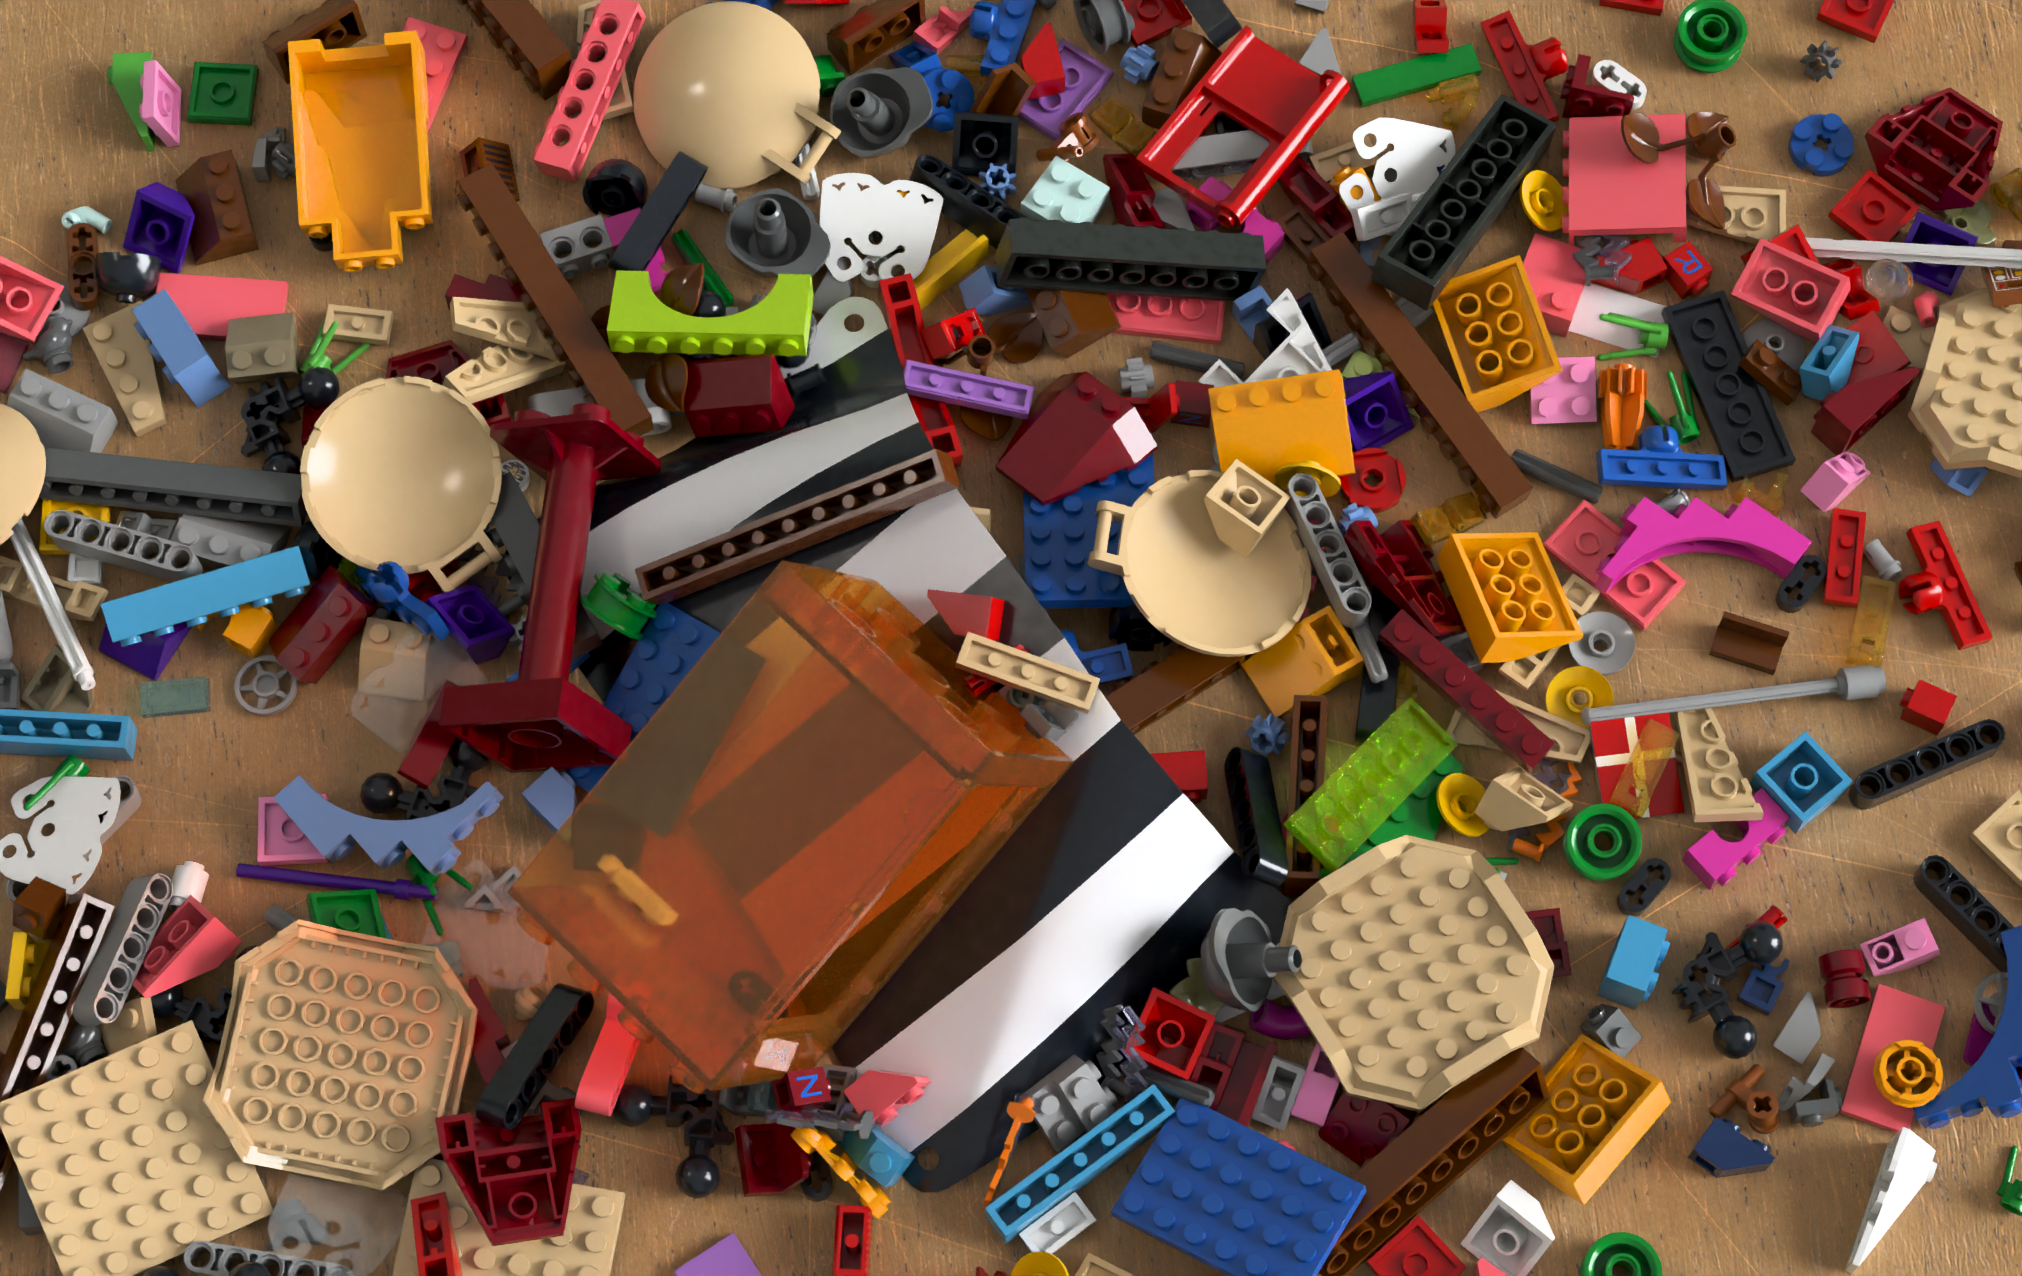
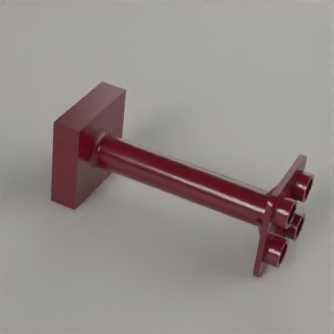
M593 403L575 404L571 407L570 415L553 417L536 410H520L514 413L513 421L495 423L491 425L490 437L546 480L518 680L445 687L439 726L510 773L548 770L551 766L557 770L626 765L628 762L632 726L569 682V674L596 481L655 475L660 473L662 462L643 447L644 440L642 437L624 431L610 419L611 412L607 408Z

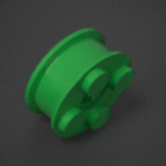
M1697 0L1688 5L1680 15L1673 38L1676 54L1690 69L1703 73L1724 71L1730 68L1740 57L1747 37L1746 20L1742 13L1727 1ZM1704 33H1711L1715 38L1708 37Z
M596 572L594 575L596 583L587 595H580V602L592 614L613 629L630 638L641 640L643 637L641 629L650 617L656 618L657 616L655 609L657 604L644 601L642 593L638 594L629 588L631 583L620 574L614 573L612 576L606 572Z
M1601 803L1584 808L1570 820L1563 836V851L1569 865L1581 876L1595 881L1612 880L1627 872L1636 863L1642 848V835L1636 820L1626 810L1613 804ZM1603 833L1609 837L1611 846L1608 851H1600L1594 845L1596 834Z
M1616 1232L1601 1237L1591 1246L1583 1258L1579 1273L1580 1276H1613L1612 1268L1622 1266L1628 1271L1629 1276H1662V1266L1654 1248L1643 1238L1631 1233Z

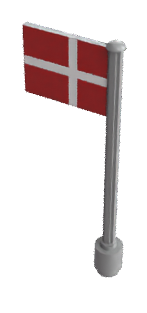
M1873 664L1839 668L1837 675H1834L1833 679L1591 709L1585 706L1581 711V719L1585 725L1589 726L1600 803L1619 806L1630 813L1634 819L1684 813L1669 713L1834 692L1836 695H1840L1843 701L1877 697L1878 693L1885 692V673L1881 666L1874 667Z

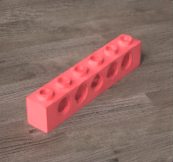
M601 0L600 4L598 3L595 6L592 16L593 21L589 30L582 36L579 54L570 64L568 80L565 86H562L559 90L558 103L553 114H550L547 118L545 134L542 141L538 142L534 149L533 160L541 173L574 183L577 182L646 19L638 2L631 0ZM616 29L613 33L606 35L608 31ZM604 56L601 61L594 62L597 58ZM592 84L589 89L583 90L586 85ZM580 112L577 117L571 118L574 113ZM569 139L565 145L559 146L562 141Z

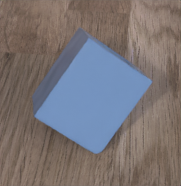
M1261 285L1234 300L1231 313L1252 343L1255 325L1271 316L1266 309L1273 301Z
M1936 457L1930 464V469L1946 485L1969 497L1989 471L1986 467L1944 470Z

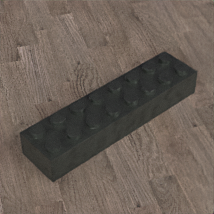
M1501 94L1379 253L1371 280L1427 311L1519 189L1523 177L1534 169L1549 149L1557 123Z
M1024 217L1009 219L995 253L998 287L1234 301L1257 288L1266 271L1263 235H1251L1247 232L1237 234L1220 233L1216 230L1206 232L1189 231L1185 228L1159 229L1154 226L1129 227L1123 224L1099 225L1091 222L1069 223L1060 220L1039 221Z

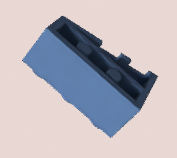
M165 289L132 309V312L138 319V322L133 324L144 341L148 338L152 341V344L147 347L159 363L164 360L166 366L161 368L172 385L176 382L181 385L197 408L231 387Z

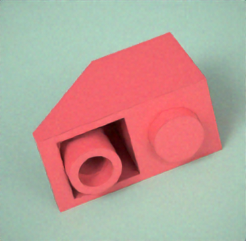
M868 1070L843 1092L859 1115L864 1110L873 1111V1124L884 1126L898 1116L897 1110L905 1103L910 1105L919 1100L924 1095L923 1089L931 1081L925 1076L887 1070Z

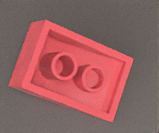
M1535 233L1523 265L1548 332L1566 338L1586 283L1585 271L1573 259V254L1582 249Z
M1760 238L1731 292V296L1787 330L1817 343L1827 327L1832 325L1851 287L1849 277Z
M0 256V332L34 343L62 294L64 286Z
M190 895L156 931L132 985L147 999L219 967L223 961L228 960L234 955L237 946L242 941L197 899Z

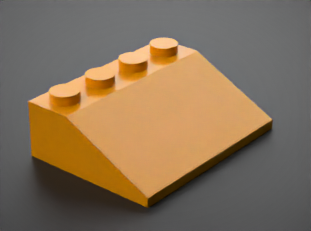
M1520 255L1452 278L1433 302L1432 306L1462 390L1477 413L1502 405L1562 372V367Z
M1340 369L1208 389L1221 472L1225 473L1231 464L1238 459L1273 485H1278L1274 477L1276 470L1280 466L1312 460L1337 476L1355 474L1344 383Z
M1538 532L1457 533L1450 535L1437 557V562L1480 663L1512 662L1582 639L1583 633Z
M1581 1034L1545 1076L1550 1099L1505 1137L1501 1143L1557 1189L1585 1205L1669 1106L1671 1101L1660 1079Z

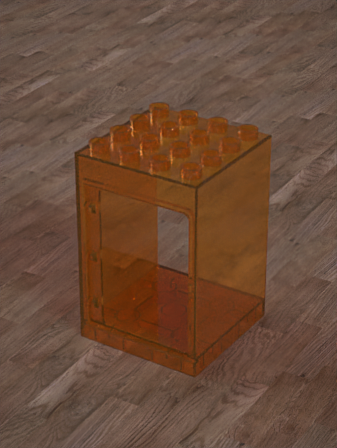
M782 560L507 893L524 908L518 915L517 921L531 937L545 945H551L556 940L574 957L567 965V970L581 986L595 994H601L606 988L624 1006L617 1015V1018L631 1035L647 1044L652 1043L657 1038L675 1056L668 1064V1068L672 1075L685 1087L701 1094L706 1088L712 1091L782 1079L789 1071L814 1068L1072 766L1074 761L1050 739H1037L1024 726L1027 721L1020 715V712L992 686L974 698L967 690L969 685L965 686L963 683V678L973 673L956 668L958 655L875 579ZM789 1007L786 1018L777 1019Z

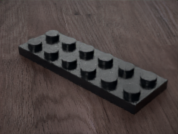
M1724 290L1664 307L1661 312L1665 324H1668L1670 336L1720 455H1724L1725 467L1731 482L1735 483L1793 465L1796 459L1765 387L1738 365L1748 347Z

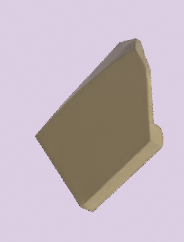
M59 645L53 646L20 697L35 711L86 714L94 702L93 689L82 690L79 682L75 681L63 650Z

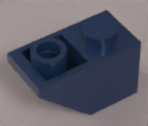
M1717 1116L1688 1156L1689 1159L1716 1178L1766 1171L1775 1159L1765 1144L1756 1139L1751 1141L1740 1133L1741 1129L1735 1123L1728 1119L1721 1120Z

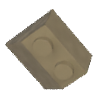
M294 312L229 319L225 343L228 379L236 384L274 380L277 374L283 379L301 377Z

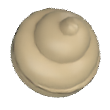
M527 984L524 989H519L514 995L516 1019L527 1020L533 1018L547 996L530 984Z

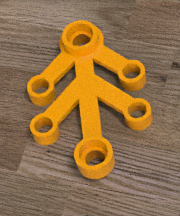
M801 1127L796 1128L790 1134L795 1142L809 1155L816 1149L832 1169L845 1182L848 1181L861 1196L859 1198L864 1206H869L872 1210V1215L877 1219L889 1209L887 1205L891 1200L879 1187L874 1189L864 1179L860 1181L854 1175V1171L858 1166L846 1151L840 1156L830 1152L837 1144L824 1130L819 1132L815 1127L814 1129Z

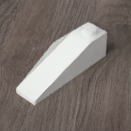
M1902 1127L1887 1144L1845 1269L1846 1272L1852 1274L1861 1265L1924 1185L1925 1181L1930 1183L1935 1174L1937 1163L1932 1160L1936 1150L1908 1128Z

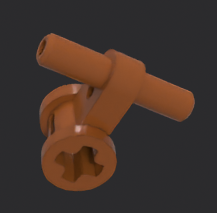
M1082 112L1075 113L1067 117L1059 125L1062 135L1050 148L1038 149L1036 157L1039 161H1052L1055 156H1058L1066 162L1069 159L1081 158L1084 153L1090 151L1098 144L1099 138L1096 133H1091L1087 127L1084 114Z
M1754 1064L1739 1080L1734 1079L1725 1088L1726 1093L1709 1109L1711 1115L1714 1118L1717 1116L1720 1119L1737 1103L1748 1112L1749 1125L1755 1132L1760 1134L1774 1132L1780 1125L1779 1104L1776 1096L1766 1090L1753 1092L1750 1089L1765 1074L1763 1067L1759 1064Z

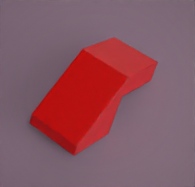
M1413 0L1414 46L1417 53H1448L1449 39L1446 34L1447 5L1445 0Z
M1839 259L1823 264V266L1841 273L1850 279L1851 290L1839 310L1841 315L1851 321L1865 316L1872 310L1880 312L1878 299L1864 290L1860 265L1851 259Z

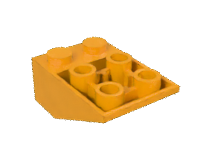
M1328 605L1299 621L1281 640L1254 654L1242 663L1241 667L1270 713H1273L1274 717L1281 718L1293 711L1294 695L1321 696L1361 674L1364 660L1332 608Z

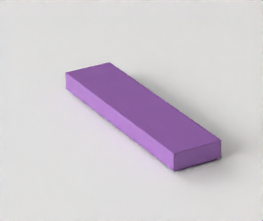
M906 359L903 375L908 395L1020 419H1028L1034 386Z

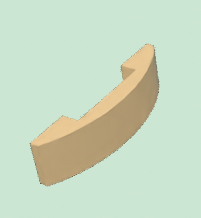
M0 556V586L2 595L43 610L22 563ZM48 575L67 617L77 620L94 621L108 591L79 580L76 584Z
M1574 573L1562 587L1576 620L1587 614L1601 593ZM1563 645L1512 662H1504L1498 672L1526 691L1545 670Z

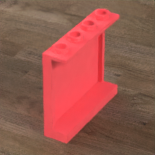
M1685 114L1646 115L1657 127L1660 144H1668L1686 139ZM1623 116L1569 118V130H1563V149H1569V158H1563V177H1569V186H1563V205H1569V214L1562 215L1563 234L1569 233L1570 245H1575V236L1673 233L1674 243L1687 242L1686 145L1658 151V160L1652 164H1647L1636 159L1628 150L1621 132Z

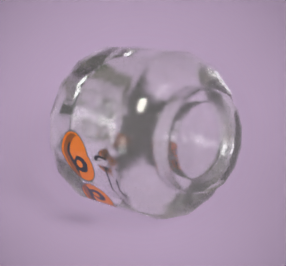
M1888 258L1873 263L1868 269L1865 278L1866 287L1872 296L1891 303L1901 301L1907 297L1914 283L1913 274L1908 266Z

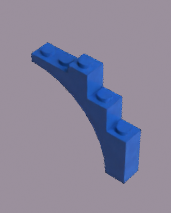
M2022 925L2001 932L2007 957L2008 987L2004 1011L1995 1034L1979 1060L1961 1079L1924 1106L1913 1107L1917 1120L1924 1128L1937 1129L1944 1127L1950 1123V1119L1961 1115L1963 1117L1978 1115L1987 1106L1996 1118L1999 1116L2010 1118L2022 1112V1084L2016 1067H2022Z

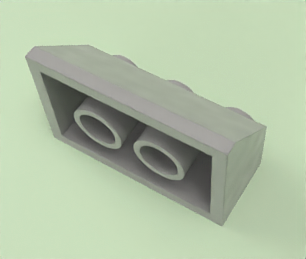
M25 369L8 398L7 406L20 412L31 422L37 430L40 442L46 448L101 453L119 425L110 407L28 369Z
M183 514L179 518L171 541L189 546L202 564L203 570L210 572L284 550L292 530L291 528L272 523ZM185 561L181 564L187 565L189 561Z

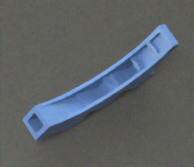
M300 775L274 797L275 801L319 852L333 863L348 857L354 850V845L358 843L377 865L386 869L388 866L393 867L405 857V851L409 848L423 866L435 876L449 871L456 864V858L461 852L453 843L457 839L460 841L469 836L474 830L473 825L483 816L488 817L499 808V802L504 798L498 789L487 781L462 804L447 811L423 818L392 821L359 816L343 810L327 801Z

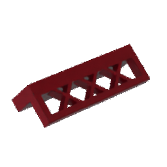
M1243 1040L1216 1112L1249 1127L1272 1058L1276 1055L1277 1044L1268 1041L1265 1048Z

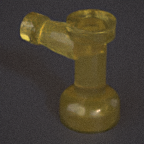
M1778 471L1775 476L1776 479L1766 494L1754 489V482L1744 477L1733 500L1741 503L1747 497L1759 506L1771 511V514L1777 517L1785 503V500L1780 498L1785 482H1788L1790 476Z

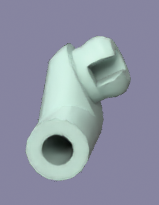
M88 206L70 210L64 213L61 218L62 225L66 229H70V227L77 223H87L105 234L112 226L110 218Z

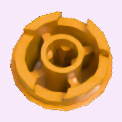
M1910 1039L1894 1041L1882 1048L1875 1059L1873 1075L1876 1086L1882 1095L1895 1105L1907 1108L1924 1106L1933 1100L1941 1089L1943 1070L1940 1059L1935 1056L1932 1050L1924 1046L1922 1042Z

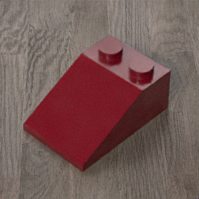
M1911 367L1845 385L1838 393L1831 391L1819 404L1821 408L1813 417L1816 422L1811 433L1836 456L1848 451L1906 398L1920 371L1916 367Z

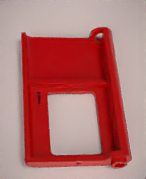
M1245 25L1135 158L1136 163L1146 174L1215 216L1223 226L1228 228L1240 227L1347 95L1350 85L1342 75L1333 70H1325L1320 77L1258 39L1252 33L1251 28ZM1218 114H1225L1267 140L1269 146L1224 200L1216 201L1173 174L1172 169Z

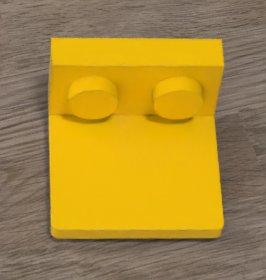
M13 932L5 999L15 1010H24L51 943L35 942L25 932Z

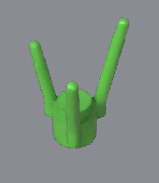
M1609 312L1607 315L1600 314L1599 316L1600 320L1639 329L1638 343L1644 344L1643 348L1600 354L1597 356L1599 361L1639 355L1655 356L1656 349L1664 350L1666 348L1669 332L1668 324L1644 321Z
M324 320L307 357L301 364L299 372L303 374L309 368L319 366L328 368L336 375L369 348L370 344L363 343L331 369L332 360L324 355L323 352L338 327V322L334 321L325 336H323Z

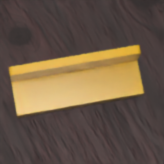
M965 229L928 259L923 272L913 279L921 310L989 255V239L984 234L977 238L973 233Z

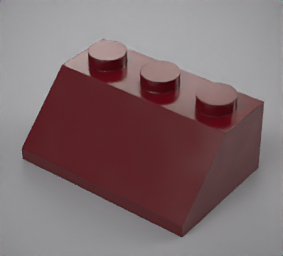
M773 353L686 362L688 367V383L684 397V412L695 437L782 430L795 408Z
M330 564L268 641L276 660L298 681L317 684L366 624L367 617H372L378 607L334 565Z

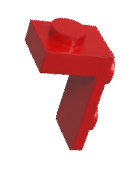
M1167 383L1150 398L1122 397L1136 408L1150 433H1154L1173 418L1180 407V397L1176 393L1175 383Z

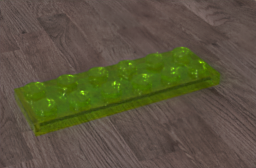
M1409 697L1283 825L1332 873L1353 854L1458 744Z

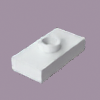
M1074 1192L1019 1233V1236L1031 1252L1044 1251L1053 1254L1095 1223L1096 1219L1077 1193Z

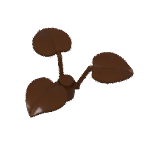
M1637 112L1624 115L1621 120L1623 140L1630 153L1643 163L1652 164L1658 160V151H1665L1696 142L1695 146L1700 154L1710 159V161L1699 173L1698 180L1693 179L1688 182L1686 188L1687 201L1691 210L1698 218L1714 228L1723 229L1725 227V206L1722 192L1714 180L1706 179V175L1715 163L1722 160L1726 150L1736 145L1735 132L1727 124L1728 116L1714 112L1693 113L1686 120V131L1690 138L1668 144H1660L1657 127L1649 117Z
M691 264L670 271L662 283L661 302L677 312L692 316L697 309L702 291L704 264ZM611 305L601 307L591 318L609 349L607 325ZM612 352V354L614 355V357H616V356L620 353V352ZM668 353L659 356V363L653 364L648 368L645 376V389L650 400L657 406L669 411H685L684 397L688 383V367L684 358L686 355L689 356V354Z
M1020 312L1006 315L997 319L991 325L988 336L977 335L973 337L968 347L963 346L962 350L952 357L947 358L948 355H945L935 360L932 359L933 365L943 367V364L951 365L966 355L968 363L972 367L980 369V375L987 376V367L991 364L994 353L1000 354L1002 352L1007 361L1017 364L1026 363L1034 359L1042 345L1043 329L1035 312ZM960 406V416L965 426L972 432L990 441H997L1003 437L1013 420L1011 416Z

